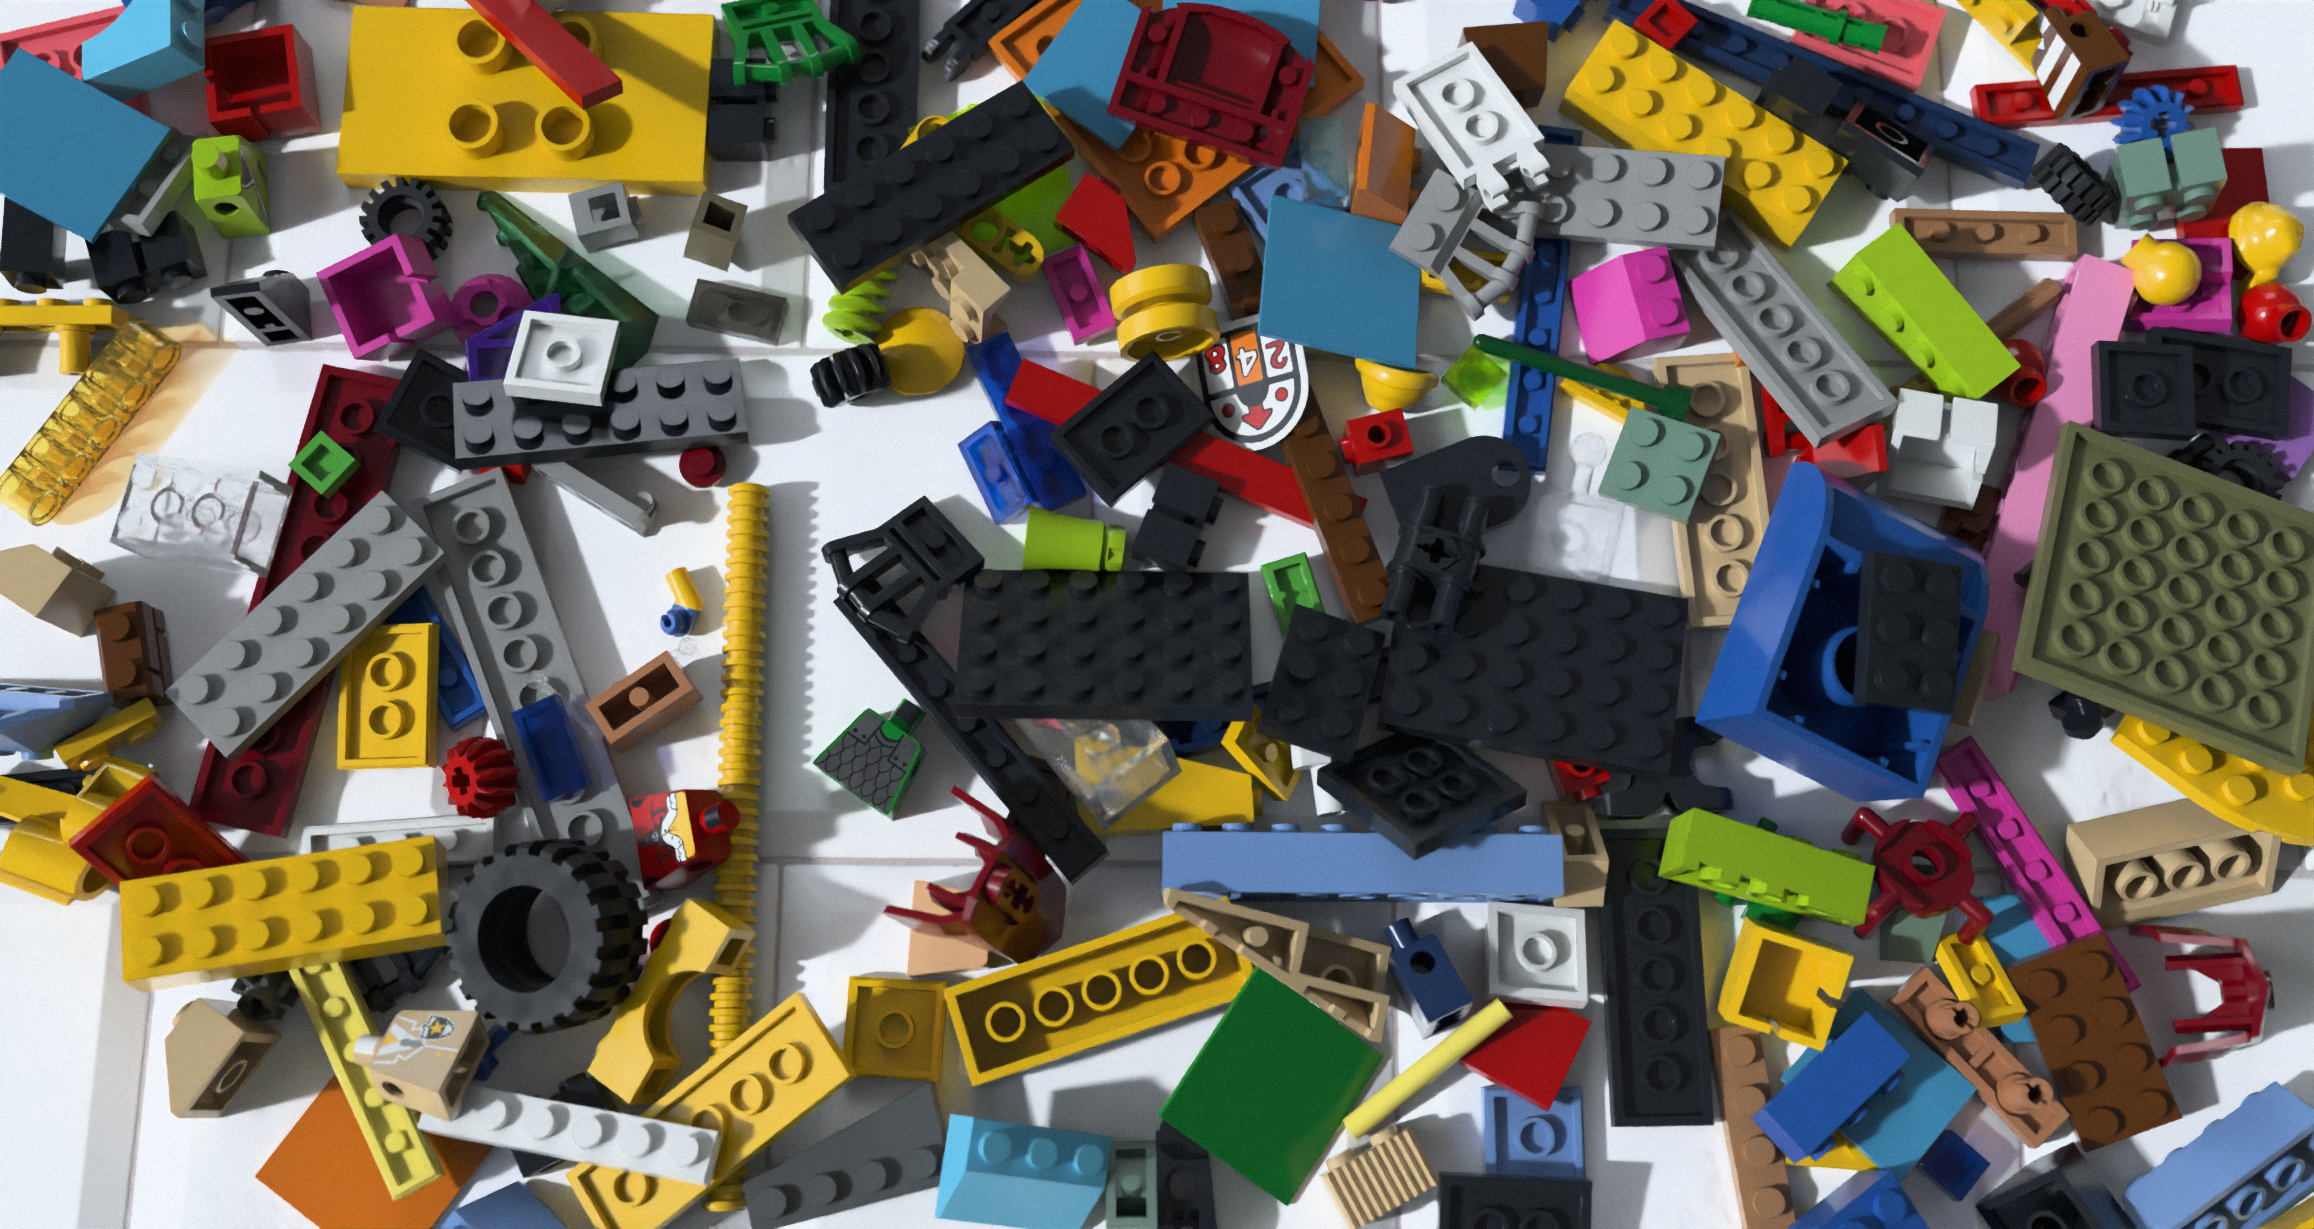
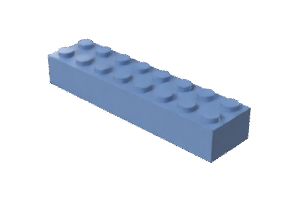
M1175 823L1172 824V831H1163L1161 901H1163L1164 888H1174L1213 899L1229 896L1230 901L1488 903V901L1546 904L1564 895L1562 834H1548L1547 826L1518 827V832L1499 834L1498 826L1486 825L1417 860H1413L1371 826L1370 831L1365 833H1350V825L1346 824L1321 825V831L1301 832V825L1273 824L1268 832H1251V824L1227 823L1222 824L1220 832H1202V824Z

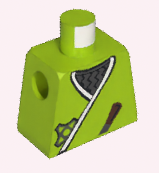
M240 135L196 139L192 143L191 154L194 197L198 206L222 238L227 240L269 235L267 155Z

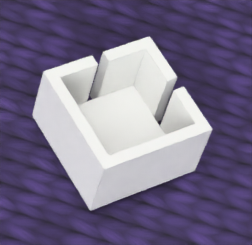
M1900 388L1897 396L1898 404L1892 413L1885 436L1889 470L1877 480L1876 494L1972 510L1983 481V474L1986 472L1996 444L1998 404L1954 397L1951 404L1943 402L1944 395Z

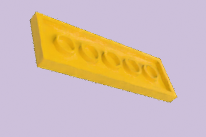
M795 992L638 1116L718 1131L722 1134L723 1139L709 1187L582 1162L567 1172L565 1176L595 1229H663L857 1077V1074L804 992Z

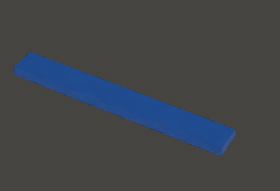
M1541 124L1537 127L1545 137L1544 143L1582 146L1583 130ZM1535 237L1533 250L1536 254L1530 264L1525 263L1519 274L1512 335L1513 343L1559 356L1571 240ZM1509 361L1501 439L1514 445L1523 454L1532 475L1543 476L1547 465L1556 375ZM1502 463L1497 466V470L1519 473L1517 468L1509 463Z

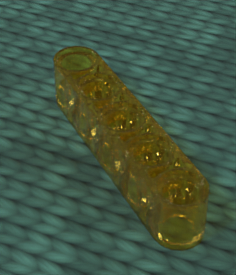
M140 317L126 322L0 477V503L33 526L39 527L51 521L176 366L182 354L180 343Z

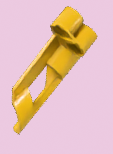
M112 755L93 776L88 774L85 777L83 788L76 796L0 775V816L18 822L3 846L0 857V883L64 906L70 905L74 900L89 901L104 893L113 883L71 849L69 839L148 774H153L160 781L159 772Z

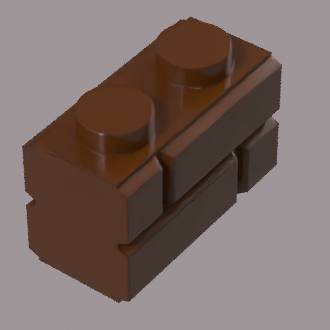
M133 601L93 611L104 692H113V703L110 706L123 710L146 697L157 708L173 704L174 702L164 693L173 685L168 642L167 638L163 636L166 632L163 611L155 607L151 608V605L143 601Z

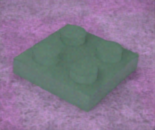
M1631 406L1599 486L1598 494L1601 497L1689 525L1722 441V436L1707 429Z

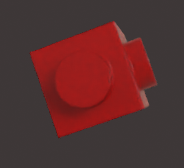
M1402 408L1348 420L1343 437L1338 439L1343 463L1345 465H1352L1355 477L1384 471L1410 461L1414 453Z

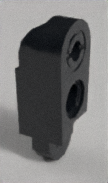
M1163 1120L1159 1130H1156L1157 1229H1181L1186 1226L1193 1229H1217L1209 1153L1206 1149ZM1182 1170L1192 1172L1198 1180V1190L1194 1196L1186 1200L1174 1197L1169 1188L1172 1176Z

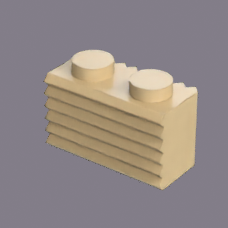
M1391 1124L1369 1136L1368 1139L1372 1146L1354 1155L1350 1147L1325 1161L1329 1170L1320 1174L1319 1177L1347 1229H1358L1440 1183L1410 1128H1403L1398 1131L1395 1124Z

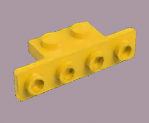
M1955 0L2037 78L2031 65V58L2043 35L2035 23L2039 12L2026 0Z

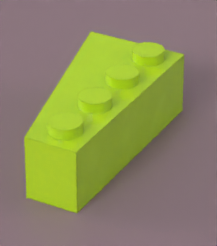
M1900 222L1856 253L1826 284L1830 290L1935 387L1940 395H1944V399L1951 404L1954 397L1971 400L1980 399L2021 367L2018 361Z
M1694 807L1670 820L1658 876L1850 928L1862 925L1865 922L1876 866L1861 862V856L1855 852L1843 849H1830V851L1812 846L1813 843L1803 838L1781 836L1766 831L1761 827L1741 823Z

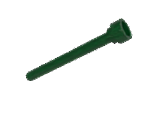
M1483 333L1476 335L1472 341L1476 351L1657 406V412L1665 414V417L1681 422L1684 420L1694 390L1692 387L1675 383L1674 387L1665 384L1664 389Z

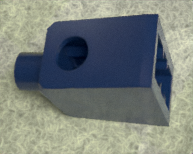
M1409 917L1396 921L1385 928L1384 933L1394 950V953L1389 956L1388 971L1422 1039L1424 1040L1466 1019L1473 1004V999L1437 936L1433 933L1421 939ZM1415 965L1424 966L1429 973L1419 974L1412 967Z

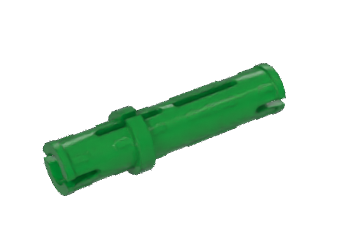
M1751 0L1746 17L1764 20L1796 31L1816 35L1829 40L1828 44L1833 46L1841 43L1861 48L1877 55L1888 25L1848 15L1849 11L1845 9H1840L1837 12L1799 0Z

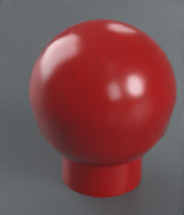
M2265 282L2250 288L2239 299L2235 309L2236 326L2239 332L2250 342L2269 345L2295 342L2308 333L2312 324L2311 313L2305 308L2302 297L2292 287L2280 282Z
M2008 339L2002 341L2001 343L2018 361L2021 367L1988 393L2003 402L2014 403L2021 407L2038 403L2047 391L2045 378L2048 366L2044 353L2038 346L2027 340Z

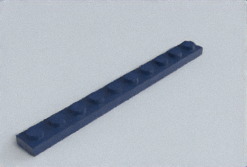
M1611 0L1602 21L1612 24L1614 19H1617L1632 28L1635 20L1656 0ZM1676 0L1699 21L1694 30L1673 50L1762 86L1765 85L1777 66L1786 70L1794 56L1797 55L1843 83L1825 110L1826 112L1845 119L1858 99L1861 98L1935 144L1937 148L1933 154L1934 156L2017 190H2020L2027 182L2030 169L2033 166L2041 144L1685 0Z

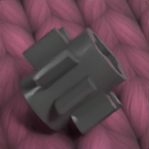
M288 970L237 978L231 988L232 992L241 995L236 1005L239 1011L248 1019L256 1022H266L273 1017L278 1021L282 1020L286 1011L292 1010L300 996L297 988L291 987L294 982Z

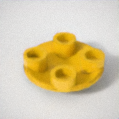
M926 307L908 308L889 317L882 324L881 332L876 334L874 342L879 346L882 355H885L890 368L889 374L892 382L889 386L901 396L909 397L937 392L961 374L965 354L964 341L952 330L949 324L951 319L945 314Z

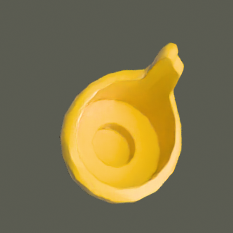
M2262 201L2250 202L2237 210L2231 217L2229 238H2231L2232 251L2237 260L2249 271L2236 289L2239 298L2247 290L2258 284L2276 280L2279 277V271L2294 259L2301 249L2304 239V224L2283 206Z
M1355 358L1356 369L1361 373L1366 401L1380 412L1402 408V411L1422 402L1431 390L1438 387L1439 376L1435 373L1419 369L1411 371Z

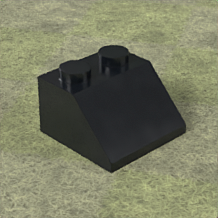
M1861 98L1858 99L1826 146L1848 160L1840 174L1845 176L1855 175L1866 182L1865 187L1870 193L1883 200L1891 198L1897 203L1901 201L1921 177L1937 148L1935 144Z
M2073 1142L2031 1161L1975 1205L1991 1229H2136V1225Z

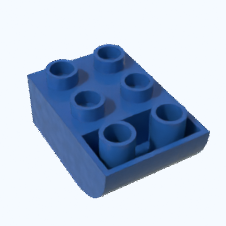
M1805 461L1791 463L1694 722L1855 802L1923 798L1952 715L1941 716L1853 703L1862 554L1876 551L1963 565L1955 705L1987 616L1990 579L1986 562L1982 555L1971 546L1826 470Z

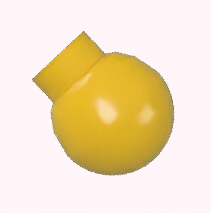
M2146 233L2120 260L2121 263L2133 271L2134 288L2147 302L2159 306L2175 305L2188 299L2198 288L2202 277L2201 262L2191 248L2178 242L2165 241L2160 243L2149 233Z

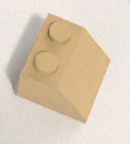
M34 543L0 550V594L34 617L80 638L94 621L93 611L104 608L116 592L100 581L106 573L59 546H56L52 553Z
M197 997L194 1001L186 1003L172 1020V1026L174 1027L164 1039L170 1113L177 1119L220 1118L283 1035L265 1022H256L245 1017L236 1006L237 1001Z

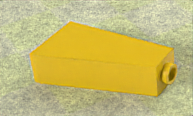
M1074 736L1078 815L1098 838L1159 835L1163 831H1172V824L1199 823L1202 824V832L1222 830V824L1227 823L1251 824L1252 829L1255 823L1254 817L1262 816L1263 814L1261 787L1252 788L1250 774L1091 737Z

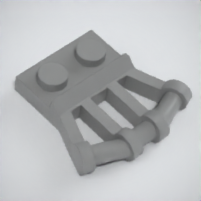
M1436 168L1390 244L1389 251L1438 278L1467 315L1476 322L1485 315L1484 309L1507 291H1514L1519 282L1517 275L1525 263L1530 264L1536 252L1533 250L1537 222L1538 219L1543 218L1545 206L1533 201L1518 202L1508 200V205L1492 213L1485 205L1479 189L1475 190L1472 187H1468L1463 190L1453 176ZM1485 212L1518 217L1519 223L1516 240L1477 219L1479 214ZM1469 232L1508 254L1501 268L1490 264L1461 247ZM1453 259L1490 282L1471 295L1448 266Z

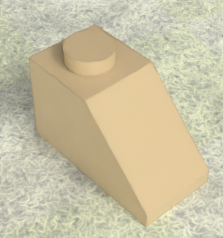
M1575 800L1542 801L1543 826L1548 827V834H1562L1564 895L1553 900L1554 907L1581 908L1603 906L1609 858L1590 800L1575 803Z

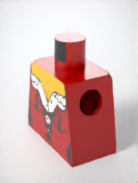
M680 789L629 800L644 890L684 889L729 859L731 847L728 831L738 826L740 814L733 802L729 800L722 801V796L717 790Z

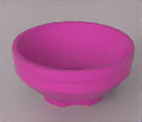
M493 273L479 275L468 280L455 293L451 304L459 324L452 327L455 336L465 347L466 339L534 302L526 289L511 277ZM483 295L495 296L498 299V307L491 316L482 318L474 315L473 305L479 297Z

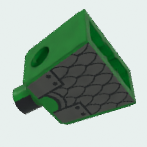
M905 698L902 699L888 720L871 708H867L816 757L813 764L825 775L893 821L927 754L924 745L911 737L927 714Z

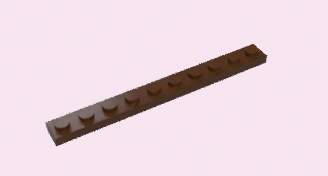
M1236 198L1196 208L1191 219L1231 320L1235 321L1259 314L1263 265ZM1309 381L1308 398L1303 414L1291 432L1280 440V444L1289 467L1292 468L1349 619L1353 623L1365 626L1384 620L1380 615V611L1389 585V578Z

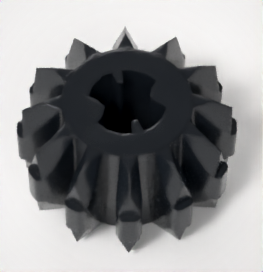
M873 343L860 344L833 353V355L820 359L819 362L814 363L810 368L813 380L811 383L817 397L820 398L824 407L831 409L855 403L880 393L881 390L888 388L892 381L886 357L882 355L879 346Z

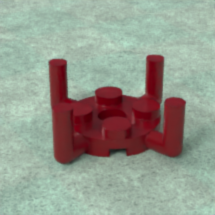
M1865 806L1858 808L1841 832V839L1845 844L1854 846L1860 842L1868 831L1878 840L1872 851L1870 864L1876 866L1873 881L1878 885L1882 893L1867 908L1864 924L1853 927L1854 935L1860 940H1869L1898 906L1919 919H1930L1934 915L1947 913L1957 907L1969 917L1957 931V938L1964 945H1973L1994 921L1993 912L1970 893L1975 883L1976 872L1973 874L1971 864L1973 855L1969 845L1966 843V839L1978 825L1977 816L1969 811L1963 812L1949 826L1930 819L1926 822L1910 821L1912 818L1903 819L1890 825L1871 808ZM1912 857H1923L1930 861L1934 866L1935 875H1924L1918 872L1912 864Z

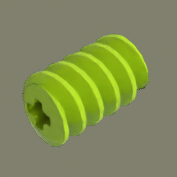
M903 259L893 266L901 267L904 265L905 260ZM887 268L842 296L833 286L834 292L837 295L831 296L827 303L830 312L824 314L822 318L823 326L828 332L846 343L857 346L868 343L876 344L866 336V332H881L882 326L871 319L872 315H887V308L878 303L877 300L892 299L893 292L885 287L883 283L898 282V274Z

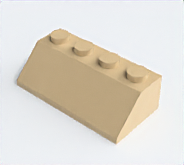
M2186 798L2068 824L2064 865L2069 879L2106 931L2272 894L2281 837L2259 829L2253 833L2243 830L2215 816L2191 799Z

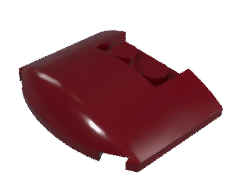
M1190 2L1177 3V8H1168L1152 13V6L1142 8L1107 108V114L1148 133L1155 131L1236 158V162L1281 170L1315 69L1313 61L1308 57L1306 63L1294 47L1290 45L1291 40L1283 33L1252 16L1232 9Z

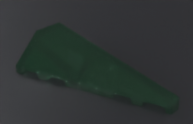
M496 191L479 192L476 206L479 211L489 212L499 231L495 238L501 247H509L519 263L515 271L534 303L552 293H560L561 314L619 321L621 334L612 369L632 368L648 353L660 315Z

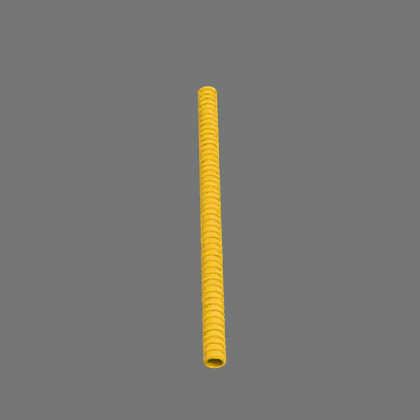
M743 482L730 486L727 493L732 498L727 503V509L732 514L727 516L726 521L731 526V529L726 531V537L731 540V543H728L725 549L730 554V557L725 560V566L730 571L724 576V580L729 583V586L724 588V595L729 597V599L723 604V609L728 612V615L723 617V624L728 627L727 630L722 632V638L727 640V644L722 646V653L726 655V659L721 662V667L726 670V674L721 676V682L725 684V688L720 691V696L725 699V703L720 705V712L724 713V718L719 720V726L724 728V733L719 735V741L723 743V748L718 750V756L723 758V763L718 764L717 769L722 773V778L717 780V786L722 788V793H720L722 801L729 800L736 805L740 814V822L736 828L728 831L731 854L728 860L719 865V869L714 870V877L719 879L718 884L713 886V892L718 893V900H714L715 903L752 928V924L757 923V917L752 915V909L757 908V901L753 900V894L758 892V886L753 885V878L758 877V871L754 869V863L759 862V856L754 854V848L759 847V840L754 838L755 833L760 831V826L755 824V818L760 817V810L755 809L756 803L761 801V796L756 794V788L761 787V780L757 779L756 776L757 773L762 771V766L757 764V759L762 757V750L757 749V745L763 741V736L758 734V729L763 727V721L758 719V714L763 713L764 707L759 704V700L764 698V692L759 689V685L764 683V676L760 675V671L765 668V662L760 660V656L765 654V647L761 645V642L766 639V633L761 631V627L766 625V618L762 616V613L767 610V605L765 602H762V598L767 596V590L763 587V584L768 581V576L763 573V570L768 568V561L764 559V556L769 553V548L764 544V541L769 539V533L764 529L769 525L770 521L765 516V513L770 511V504L765 501V499L770 497V489L762 484ZM751 942L732 975L715 973V977L710 978V985L715 986V991L709 994V1000L714 1001V1008L709 1009V1016L714 1017L713 1024L708 1025V1032H713V1040L708 1041L707 1047L712 1048V1056L707 1057V1062L753 1026L748 1024L749 1017L754 1016V1009H749V1001L754 1000V994L749 992L750 986L755 985V978L750 977V970L755 969V963L751 962V955L756 954V947L751 946ZM743 1165L707 1193V1200L702 1201V1208H707V1211H740L747 1207L746 1200L743 1199L744 1190L742 1184L744 1175L749 1174V1168Z

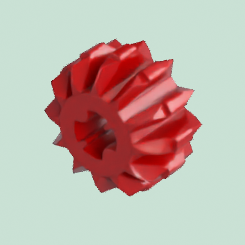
M482 736L466 738L465 741L458 742L455 748L447 750L446 757L448 763L441 766L442 771L446 775V782L442 786L448 789V804L456 805L459 816H469L472 819L480 818L481 820L497 817V814L505 813L507 808L516 805L515 792L522 789L517 781V773L521 769L515 767L513 762L515 751L506 750V744L503 739L483 738Z

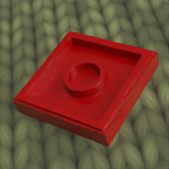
M1503 1002L1512 1013L1513 1018L1463 1056L1458 1064L1547 1112L1551 1108L1592 1022L1565 1007Z

